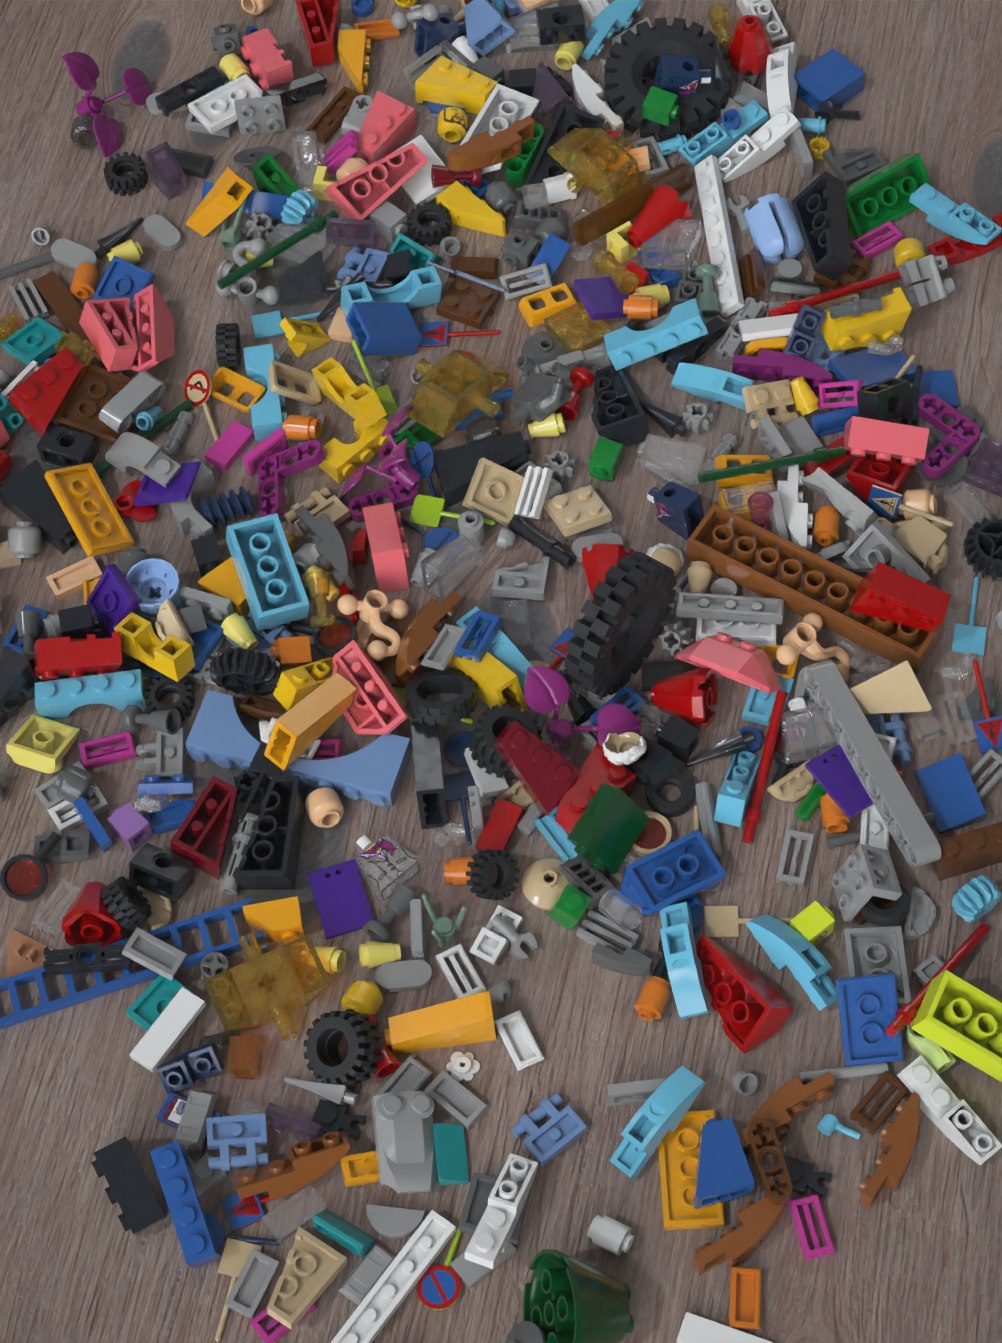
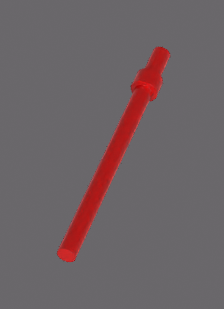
M898 269L804 299L786 301L784 305L768 309V315L773 317L797 314L803 303L815 306L902 278Z
M778 690L776 693L750 807L746 809L744 816L746 824L742 842L748 844L753 843L756 826L760 824L762 811H760L788 694L783 690Z
M981 923L908 1004H903L896 1012L894 1020L885 1028L889 1036L894 1037L904 1025H909L915 1019L931 980L945 970L952 973L988 934L990 928L987 924Z

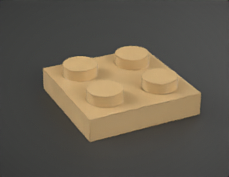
M481 458L478 461L462 505L508 526L514 516L525 477L486 458Z
M591 485L544 500L545 510L565 537L612 521L610 510Z

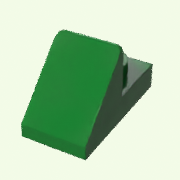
M269 153L251 168L258 191L266 188L270 193L291 196L293 192L300 189Z

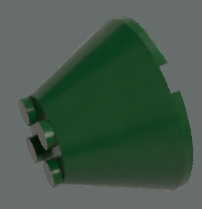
M545 1249L535 1256L530 1265V1270H534L531 1283H525L523 1319L524 1321L536 1323L542 1329L546 1343H619L626 1334L633 1332L634 1320L630 1314L629 1305L631 1290L628 1283H621L618 1279L556 1249Z

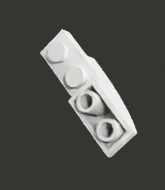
M770 0L736 1L743 16L756 15L762 20L773 43L788 38V34Z
M795 42L774 48L773 54L767 57L766 86L770 118L784 106L792 114L794 113L798 86L794 78L798 47Z
M576 63L573 64L572 82L577 108L604 119L605 122L601 129L623 132L624 121L621 116L616 115L609 105L603 101L604 90L599 83H595L586 70H582Z
M784 106L750 138L745 134L718 159L721 179L727 183L766 162L786 146L784 140L801 125L800 122Z
M799 465L789 466L787 481H777V490L781 494L789 535L788 541L811 551L812 535H807V529H812L813 513H808V503H803V492H798V486H803L800 478L803 477L804 471L799 470Z
M922 1055L897 1074L911 1093L915 1092L919 1095L920 1109L946 1137L978 1165H982L1002 1147V1144L965 1100L960 1101Z
M510 1153L488 1197V1206L465 1250L466 1260L491 1269L494 1268L500 1253H504L522 1212L538 1167V1162Z

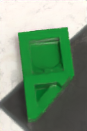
M427 416L410 432L405 429L394 439L399 444L407 438L409 443L406 449L413 450L416 444L421 441L428 442L434 446L445 437V434Z

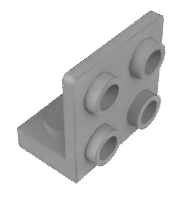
M280 95L234 101L241 136L286 131L285 109L282 106Z
M769 416L759 419L758 438L772 459L812 452L814 448L823 447L803 416L779 426L777 423L773 424ZM788 467L778 468L782 474L788 472Z
M183 586L179 593L183 608L200 603L204 618L219 625H222L228 616L234 614L230 599ZM225 636L221 640L219 645L216 647V649L213 651V653L210 655L211 658H213L215 652L219 651L225 639Z
M860 844L831 879L843 921L850 922L872 896L897 901L902 895L889 851L882 848Z

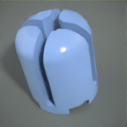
M778 193L758 198L759 203L753 206L749 211L748 208L745 209L744 219L756 249L761 252L762 260L769 264H779L782 261L781 253L785 259L795 258L803 250L804 240L789 198H782Z

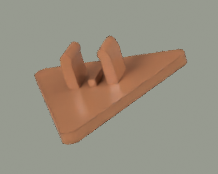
M11 930L8 940L6 978L42 967L43 962L46 961L44 949L48 946L16 930Z

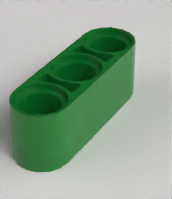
M535 123L534 137L522 143L521 154L505 162L506 181L510 182L513 188L524 186V182L544 141V128L538 123Z

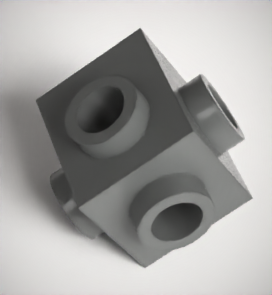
M236 23L213 27L215 37H211L213 51L218 50L219 58L231 53L236 55L242 54L240 46H243L242 32H237Z
M514 230L502 243L503 262L522 270L530 268L540 251L539 240L527 233Z

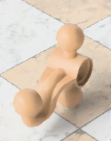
M379 590L368 591L363 601L357 600L350 594L339 598L337 607L341 613L351 615L355 611H359V617L364 622L369 623L370 630L374 635L392 643L391 646H387L383 641H372L367 648L368 656L372 660L380 661L386 656L398 654L401 642L400 636L395 630L384 625L380 619L383 613H389L395 619H403L409 610L408 604L404 600L394 599L391 603H388L387 596Z
M811 612L806 614L803 621L784 636L783 645L776 652L777 660L783 665H790L795 662L797 655L800 654L816 661L836 657L841 663L837 664L836 667L845 683L848 682L850 677L849 670L851 668V659L848 653L838 646L822 648L816 641V632L821 630L823 620L817 613Z

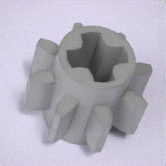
M264 211L258 215L253 212L250 220H247L245 223V227L249 228L247 236H251L253 239L262 238L268 241L270 234H273L276 228L271 226L273 217L269 218L265 215Z
M699 401L691 405L687 404L686 412L682 413V422H686V428L696 434L704 430L708 431L709 423L713 422V413H709L710 406H705L699 403Z
M556 450L551 455H546L547 463L544 464V467L553 471L552 478L563 482L568 477H573L575 459H570L569 452L565 453Z
M681 621L675 623L674 626L671 623L665 625L664 629L666 632L659 635V638L662 639V649L670 650L672 656L687 648V644L694 641L690 634L691 628L683 627Z

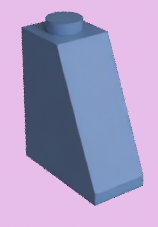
M472 0L464 7L468 45L482 56L488 54L517 32L516 27L488 0Z

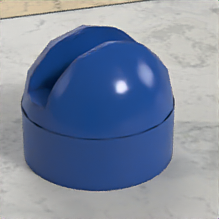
M735 109L726 111L721 117L723 125L728 130H737L741 126V116Z

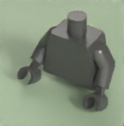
M521 356L517 358L516 367L523 370L522 376L519 377V389L511 397V402L516 409L510 414V418L518 426L527 419L541 422L572 398L565 383H563V380L569 377L570 370L567 366L554 362L551 367V374L554 376L538 373L530 375L536 367L534 360L527 356L525 358Z

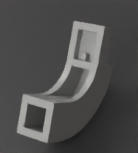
M129 432L122 433L105 454L106 461L123 473L127 474L132 467L136 468L165 488L181 470V465L162 453L159 446L139 435Z
M195 458V459H194L193 461H191V462L200 461V460H199L198 458ZM202 462L187 500L170 502L173 516L180 532L184 537L191 532L195 539L214 534L212 525L195 510L199 500L216 487L213 472Z

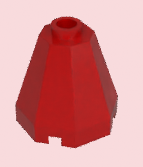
M745 15L739 19L727 44V59L730 60V67L739 74H746V71H752V74H760L767 68L768 55L773 54L774 44L762 20L756 15Z
M602 543L593 544L590 551L587 550V547L582 548V566L592 601L594 599L592 590L599 581L605 583V573L613 565L617 567L619 559L625 555L630 556V553L635 552V550L629 548L628 553L624 551L623 545Z
M698 668L659 680L655 687L651 689V702L655 704L657 710L696 726L709 727L715 718V711H710L711 705H717L718 698L716 676L711 674L713 672L712 668Z
M88 882L81 888L62 919V931L65 932L64 938L67 944L73 946L74 944L102 943L103 946L118 942L122 938V926L119 924V920H115L113 918L114 914L108 912V906L104 905V899L101 897V894H103L102 890L107 885L101 882Z

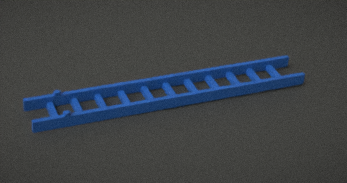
M253 898L147 932L158 939L172 936L175 948L184 952L179 933L199 927L205 950L186 956L179 970L200 964L202 959L212 952L230 956L236 951L266 942L263 931L239 939L233 920V915L243 912L242 906L254 904ZM226 918L232 941L212 948L206 924L215 921L221 922ZM130 938L106 946L126 945ZM93 952L85 953L81 958V962L84 964L92 963L96 958V954ZM43 966L0 980V992L9 990L14 1009L13 1014L0 1018V1030L155 979L160 974L150 969L130 974V970H122V978L104 983L101 972H93L97 986L80 992L76 991L72 974H64L69 995L49 1001L44 981L45 977L51 975H47ZM36 981L42 1004L22 1010L17 987Z

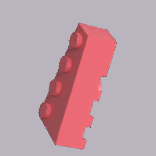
M411 143L383 159L373 162L365 168L330 184L324 190V193L356 227L429 160L414 143Z

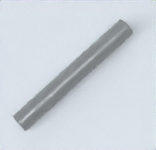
M885 1062L799 1072V1077L802 1083H809L828 1071L835 1080L880 1075L885 1071L888 1072V1065Z

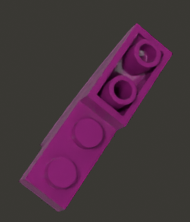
M759 349L758 357L733 355L732 373L748 379L764 380L767 382L789 379L790 382L804 376L812 391L819 394V383L832 382L833 374L808 360L791 354ZM825 388L826 393H831V388Z

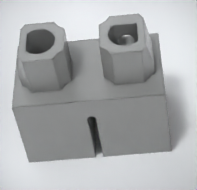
M932 254L920 259L904 262L898 266L904 287L925 281L905 289L912 310L947 297L946 294L955 290L953 279L950 277L941 280L939 271L948 268L944 255L934 257Z

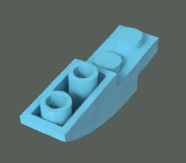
M615 0L607 6L586 31V36L591 41L581 57L589 61L593 54L598 56L604 47L602 40L604 38L609 40L613 32L618 34L622 27L627 29L634 19L631 14L633 11L638 13L645 2L643 0Z
M753 99L738 111L742 123L737 130H728L723 125V122L720 125L713 122L679 147L678 152L692 166L697 165L711 154L719 158L745 134L750 138L751 132L769 119L768 113Z
M924 183L910 195L909 202L927 214L926 221L955 238L970 243L987 245L1002 232L1000 226L966 202L959 206L928 183Z
M679 362L670 386L715 404L721 401L746 411L741 388L753 386V380L712 367Z
M476 606L456 622L458 627L467 629L476 612L480 611V609ZM483 620V622H482L481 626L479 627V629H481V627H482V625L484 624L485 620ZM499 629L487 652L517 675L523 691L527 668L532 665Z
M687 902L667 906L660 911L662 923L660 934L675 1003L682 1020L709 1013L701 961L697 957L690 906Z
M767 914L746 923L754 938L760 943L778 970L788 967L819 1011L838 1002L836 987L826 975L832 969V966L804 936L786 923Z
M682 1065L655 1090L621 1133L624 1137L623 1141L609 1161L627 1176L636 1179L668 1130L674 1132L706 1082Z

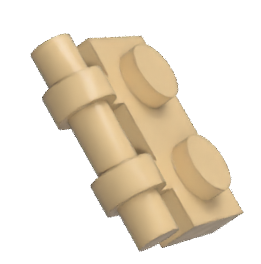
M789 379L741 388L746 413L755 412L756 419L750 421L752 429H758L759 419L765 416H769L773 424L777 423L778 425H785L791 422V420L798 418L797 412H788L786 406L794 404ZM774 408L776 415H768L767 409Z
M324 487L319 491H313L309 494V498L299 504L297 502L291 506V510L284 514V516L290 523L298 518L295 510L301 505L307 510L316 506L310 513L316 519L325 513L336 527L349 518L351 514L350 510L335 495L326 500L325 498L330 496L331 493L327 487ZM299 519L294 522V525L297 531L309 543H313V541L310 538L311 535L309 533L305 535L296 524V522H298Z

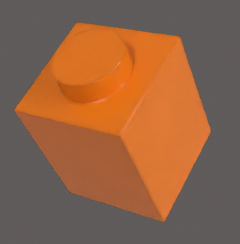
M309 636L277 638L272 643V646H270L269 656L276 658L280 662L282 669L296 668L312 662Z

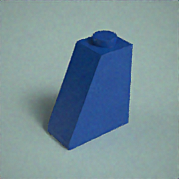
M722 1117L712 1118L702 1127L693 1198L695 1209L752 1194L755 1182L731 1117L727 1119H722Z

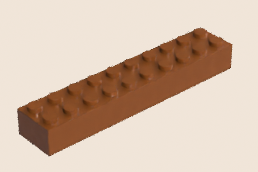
M713 504L687 540L688 559L709 563L712 571L765 598L784 599V607L802 617L811 612L819 614L823 620L822 627L895 664L907 660L915 674L919 672L942 637L945 618L933 632L849 611L857 586L863 580V577L716 504Z

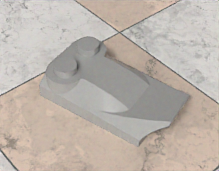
M818 467L811 475L800 478L801 482L808 489L829 498L837 510L847 520L845 524L853 530L852 532L856 536L860 537L879 518L872 509Z
M877 520L873 522L842 556L853 569L873 568L877 562H881L889 567H896V570L936 588L931 578L895 540L894 530L887 523L878 522Z
M865 924L853 925L852 928L844 929L848 977L894 972L898 1009L903 1004H908L911 1001L901 926L883 927Z
M424 1091L387 1092L373 1096L371 1107L380 1186L388 1185L397 1193L432 1192L434 1185L439 1181L432 1115L434 1101L432 1097Z

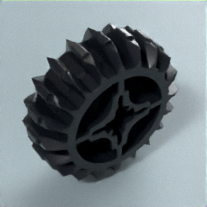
M994 514L991 520L984 517L981 523L975 522L973 528L968 530L963 544L964 557L967 558L968 566H973L974 573L981 571L982 578L987 575L991 576L993 581L997 577L1002 579V519H998Z
M228 647L227 649H220L219 652H215L209 668L211 681L216 683L218 687H224L225 690L243 695L258 694L260 696L271 694L275 690L282 669L280 662L273 656H268L267 653H261L258 650L240 647Z

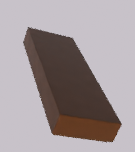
M344 86L305 130L306 136L325 145L342 126L353 100L363 94Z

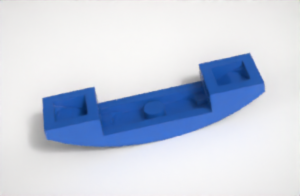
M204 181L201 201L215 183ZM251 190L247 196L243 213L252 214L254 212L258 215L264 211L268 217L282 219L283 205L286 204L287 198L291 196Z

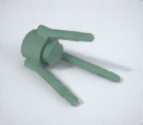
M247 197L239 206L233 226L227 229L228 217L222 221L221 234L218 240L221 242V246L229 251H233L237 244L247 241L249 238L247 236L248 231L242 236V231L238 228Z
M423 893L422 899L433 924L431 933L438 941V946L443 947L444 944L452 943L456 938V931L462 929V921L467 907H461L456 921L448 917L438 918L427 894Z

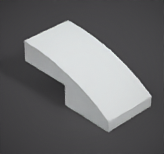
M500 905L497 906L490 919L491 921L498 914L516 932H518L524 921L523 917ZM489 921L486 928L482 927L469 952L495 965L511 942Z

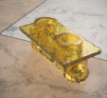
M58 329L62 337L54 344L57 353L67 346L83 363V366L89 365L93 357L101 359L95 352L96 347L86 339L82 341L72 331L66 333Z

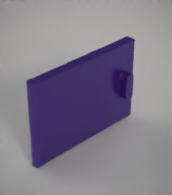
M195 461L179 464L181 465V470L166 488L145 474L133 504L139 507L186 501L201 462Z
M840 744L805 764L806 769L840 807L847 818H851L873 805L871 798Z
M355 859L307 873L326 940L363 929L364 924L368 920H374Z

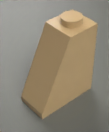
M907 660L849 688L863 714L925 712L932 709Z

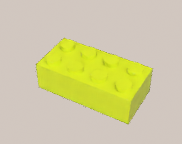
M945 970L931 980L911 1029L1002 1082V1003Z

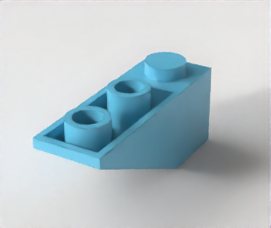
M742 751L733 755L718 793L714 821L741 827L762 756L754 755L748 751Z

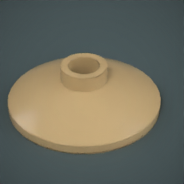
M547 858L536 861L527 868L522 878V890L525 898L533 906L550 910L559 893L567 884H570L558 869L559 865L564 863L563 861ZM548 877L554 878V880L550 883L546 882L544 879Z

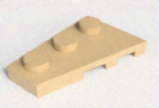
M299 1227L292 1249H290L286 1258L283 1272L279 1276L267 1306V1314L292 1330L346 1266L347 1257Z

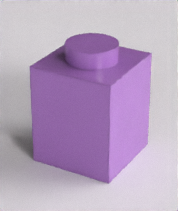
M129 802L123 807L115 809L107 819L113 833L132 852L153 836L149 822Z

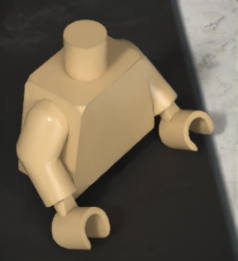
M916 516L912 520L908 519L895 523H890L882 517L877 519L878 522H884L891 526L894 530L895 540L927 575L931 569L934 574H937L939 569L947 565L949 548L946 545L947 535L944 532L948 528L947 525L935 521L930 523L922 516Z

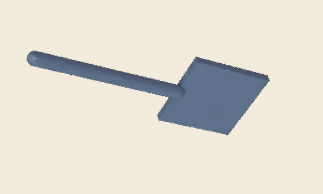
M427 262V264L459 277L461 276L495 290L506 292V288L459 270L453 271L432 262Z

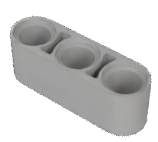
M146 370L141 371L102 408L99 420L118 434L123 433L136 421L138 413L147 411L162 396L165 391V384Z

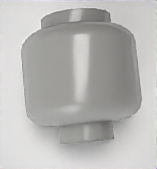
M17 522V527H11L8 530L9 552L15 554V558H35V554L42 550L41 529L33 527V522Z

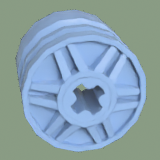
M150 558L141 560L133 565L126 574V580L141 600L134 611L136 615L148 620L157 617L160 605L167 599L172 600L176 610L183 608L179 596L182 586L178 573L172 564L163 559Z

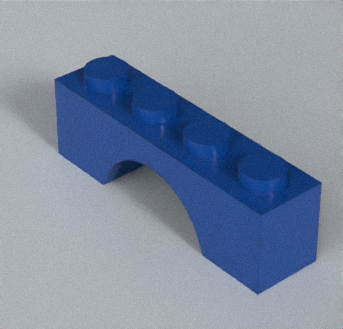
M177 1140L151 1150L150 1154L187 1265L197 1268L222 1258L213 1229L206 1218L196 1191L193 1177L194 1172L185 1145Z

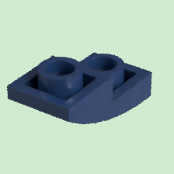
M803 303L783 352L808 360L817 340L816 336L827 314Z
M210 1042L163 1063L156 1070L167 1094H169V1092L173 1093L194 1086L196 1080L222 1072L224 1065L214 1043Z

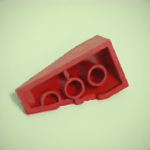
M869 454L866 457L855 459L847 471L846 477L862 502L866 505L872 485L901 494L915 466L902 464L901 459L891 458V461L877 460L876 455Z
M702 935L696 944L697 957L701 961L704 985L713 999L711 1005L714 1011L719 1012L724 1022L722 1028L725 1034L742 1053H748L780 1031L792 1012L793 1007L776 989L708 936Z

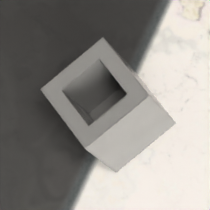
M387 200L370 213L372 230L392 244L399 233L405 235L409 230L407 214Z

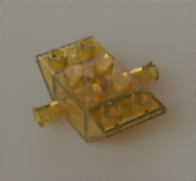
M574 128L547 150L549 155L574 176L567 181L569 190L576 186L571 191L572 193H578L585 186L607 205L643 185L637 160L628 152L631 149L630 141L628 140L623 145L622 143L627 138L622 137L616 142L602 128Z
M452 350L436 366L425 358H421L415 365V372L420 373L423 377L420 379L409 403L413 405L414 410L408 411L406 415L444 438L476 408L489 417H494V414H497L500 409V404L488 397L510 375L471 351Z
M249 933L247 936L251 945H248L245 936L238 940L247 961L203 982L225 1032L257 1029L275 1021L282 1040H290L286 1028L289 1029L293 1038L299 1034V1030L296 1028L290 1013L308 1006L331 986V982L309 934L263 954L256 935ZM272 985V989L267 990L265 986Z

